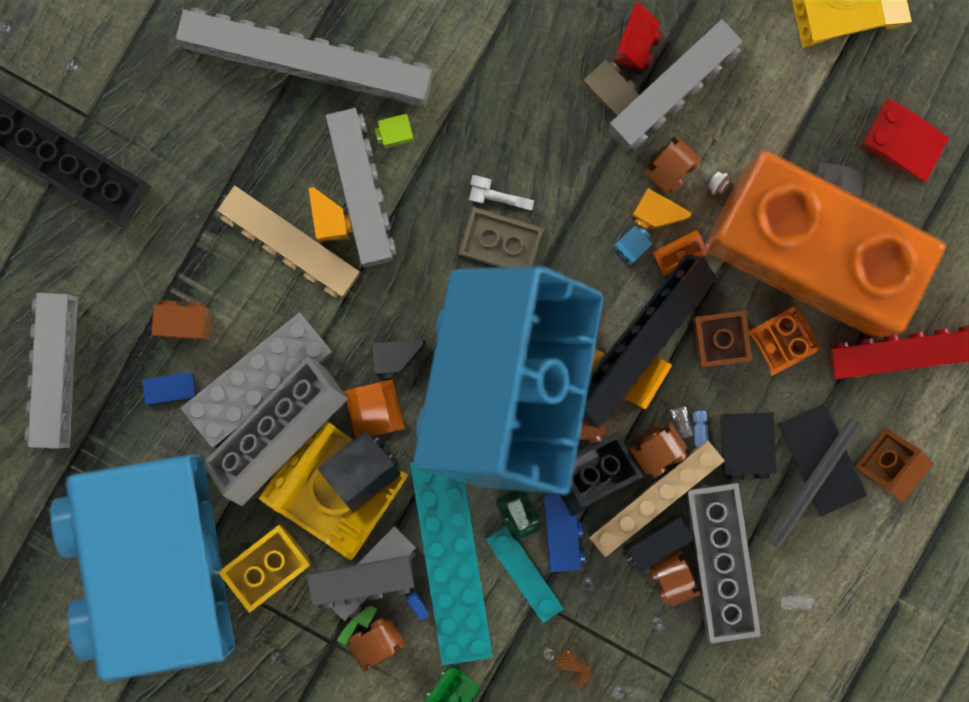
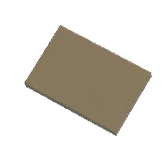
M472 206L458 255L498 268L533 267L544 228Z

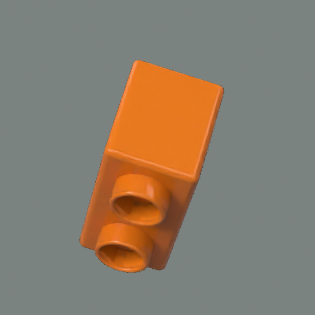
M767 151L759 153L744 167L704 244L708 254L871 338L899 334L905 330L946 248L945 244L937 238Z

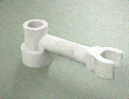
M472 175L470 185L473 186L469 200L484 203V200L488 199L532 210L534 200L490 190L492 179Z

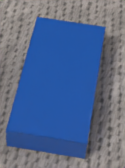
M193 372L142 379L145 405L189 399L196 396Z
M415 587L410 588V593L405 594L407 602L418 618L423 620L429 616L426 603Z

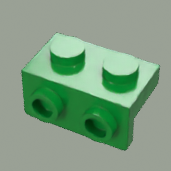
M449 666L440 674L439 682L434 689L426 694L424 701L471 702L482 686L459 668Z

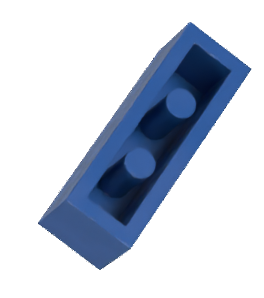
M559 494L543 495L550 571L580 570L581 563H585L584 548H579L578 539L583 538L582 522L577 523L576 515L573 517L570 515Z

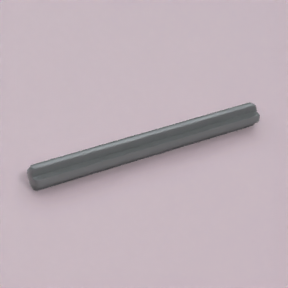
M849 418L769 536L767 541L776 548L782 545L862 427L859 421Z

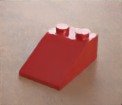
M635 2L614 59V63L617 66L638 74L642 73L643 68L649 69L653 55L649 54L652 44L657 46L662 31L658 30L660 22L641 3Z
M888 98L881 104L859 147L917 179L926 182L949 137L911 110Z

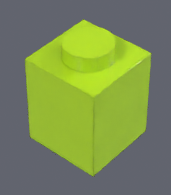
M407 114L378 121L379 128L375 129L378 143L383 142L385 149L414 142Z

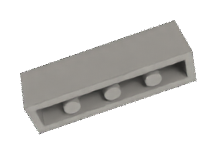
M395 525L358 564L410 555V560H412L416 555L413 550L417 546ZM369 596L359 597L360 602L345 604L344 600L334 602V607L331 608L345 621L348 617L353 619L363 610L360 605L366 599L371 600Z

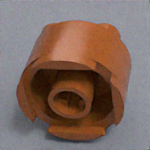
M677 135L670 139L672 142L668 147L664 145L647 164L649 169L642 171L664 193L675 192L684 183L682 177L688 172L692 173L701 163L698 159L699 155Z
M666 421L667 426L664 428L657 425L646 431L635 440L637 442L635 447L631 444L628 447L645 475L651 474L653 478L665 472V466L672 462L675 464L679 463L687 457L685 452L687 445L671 421Z
M681 548L649 567L654 581L659 580L662 585L660 595L664 604H671L672 607L701 595L700 589L694 590L697 581L686 556L680 557V554L683 553Z
M386 617L381 618L370 625L372 630L368 633L364 631L359 632L348 639L350 642L348 648L364 673L370 670L368 665L370 667L377 666L399 652L400 650L397 646L400 645L401 648L407 646L391 619L387 621Z

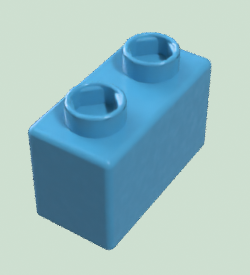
M543 267L453 270L449 275L444 306L436 321L437 343L425 405L417 420L416 433L418 441L414 456L415 467L477 487L566 494L570 489L603 305L602 293Z
M202 454L186 455L72 475L66 481L68 496L55 498L51 503V527L57 551L64 559L78 557L85 595L83 599L72 600L68 606V630L71 646L78 660L95 659L97 674L102 681L221 662L235 650L225 582L218 573L222 570Z

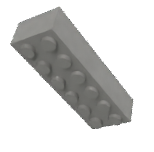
M721 19L610 122L607 128L608 133L626 152L631 148L636 151L645 143L648 138L646 135L648 132L651 131L653 134L665 124L664 122L667 120L665 117L668 114L671 117L674 116L685 104L684 99L686 97L691 100L704 86L702 83L704 80L709 83L719 74V71L722 69L720 65L725 63L727 66L738 56L741 51L739 46L743 42L741 38Z
M356 108L327 114V123L361 264L364 268L392 262L394 261L392 255L397 254L393 238H388L387 230H391L387 213H382L381 206H384L385 202L381 188H376L375 182L379 181L375 163L370 164L369 157H373L369 138L364 139L363 133L368 131L363 113L358 114Z
M37 293L36 298L32 301V313L35 314V324L31 325L30 331L31 339H34V348L29 353V363L33 367L32 375L28 377V390H31V401H28L26 405V414L30 416L29 426H26L25 441L28 442V447L70 448L78 297L72 295Z
M299 312L183 405L181 410L209 445L215 448L224 442L307 356L321 364L334 352L305 316Z
M307 356L203 462V465L222 495L243 506L348 400V397L328 370Z
M734 482L689 489L685 495L691 536L693 538L692 543L707 641L709 643H717L761 636L739 484Z

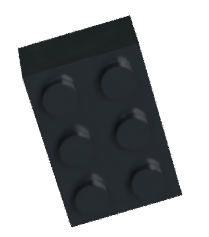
M616 433L576 453L570 489L566 494L559 495L573 517L632 487L644 476L619 433Z

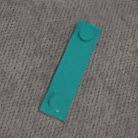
M507 525L486 539L542 623L564 609Z

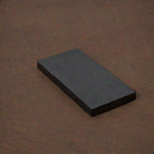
M825 403L778 424L804 483L807 482L839 434ZM845 450L812 499L819 516L828 514L867 496L847 450Z

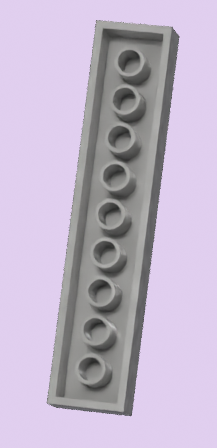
M191 8L190 11L183 9L176 40L184 49L426 108L433 80L432 70L428 69L426 64L413 62V65L403 63L401 58L389 56L388 59L378 57V53L370 50H364L363 53L354 51L352 46L339 44V47L329 45V41L321 38H314V41L304 39L305 36L300 33L290 32L287 35L279 33L280 29L272 26H265V29L255 27V23L251 21L240 20V23L230 21L231 18L223 14H216L213 17L205 15L206 11L198 8Z

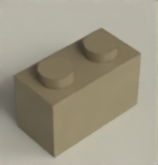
M605 59L583 80L582 85L616 118L639 96L638 92L640 90L631 80L626 81L620 75L622 71L614 62L609 64Z

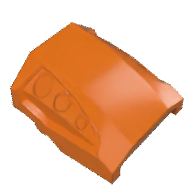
M796 306L749 330V335L753 337L768 363L772 376L820 350L812 329Z
M393 380L344 391L348 397L346 402L355 438L363 431H366L372 437L405 429Z

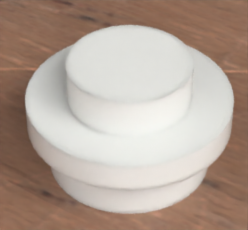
M717 172L708 184V189L711 190L712 195L723 194L728 189L730 182L728 181L729 175L727 173Z

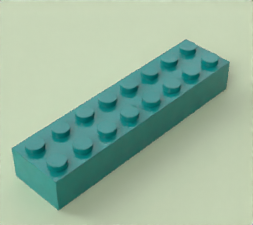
M411 462V472L442 666L493 658L466 484L420 470L415 467L414 462Z

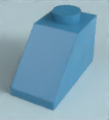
M634 226L614 245L612 250L630 267L652 245L650 241L652 237L644 228L640 227L638 229Z

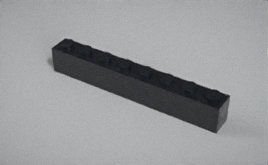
M686 254L592 371L589 378L582 424L599 429L607 421L612 411L622 402L623 397L636 384L645 369L651 365L653 359L665 347L675 331L680 328L689 313L695 309L696 304L704 294L709 291L717 276L703 257Z

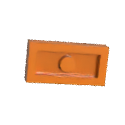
M697 230L652 252L662 276L671 273L686 254L701 257L708 255L701 235Z

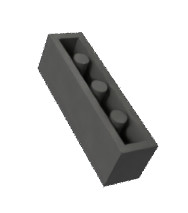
M410 555L324 570L307 575L312 606L319 605V609L334 607V602L344 600L345 604L360 602L359 597L369 596L370 600L384 598L386 592L395 591V595L410 593V588L415 586Z

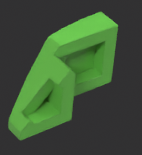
M370 605L361 611L345 627L337 641L345 646L350 643L348 639L354 635L359 624L368 628L378 609Z

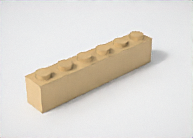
M235 185L217 210L223 214L220 218L232 227L235 223L242 227L241 233L250 240L254 241L255 238L261 240L264 243L262 245L263 249L272 255L278 252L285 258L282 262L295 270L297 266L305 271L303 275L314 284L320 281L326 285L324 291L334 298H337L338 295L344 298L361 274L357 269Z
M706 439L691 451L685 459L675 464L590 533L589 538L600 552L607 557L723 463L724 459Z

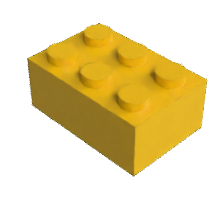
M281 523L218 573L250 613L309 567L312 561Z

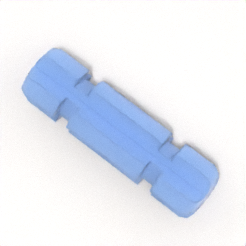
M704 410L693 412V422H695L694 439L695 446L697 447L706 439L709 441L708 425L705 424L707 413Z

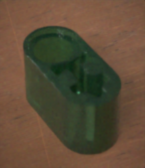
M512 490L496 499L497 508L514 540L521 541L541 530V522L525 491Z

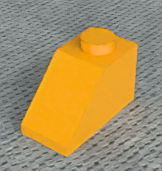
M648 188L631 217L636 219L634 221L636 225L647 230L648 227L656 229L688 220L692 213Z

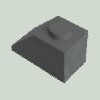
M821 162L814 166V176L855 197L861 198L865 172L843 165Z
M424 340L372 343L375 374H380L381 379L395 378L396 373L402 372L423 347Z

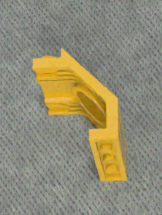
M792 0L802 48L812 47L829 39L885 26L886 30L895 29L912 22L907 0Z
M326 421L277 470L258 499L352 561L408 475L398 469L401 473L400 476L353 513L318 470L321 465L353 440L333 424Z

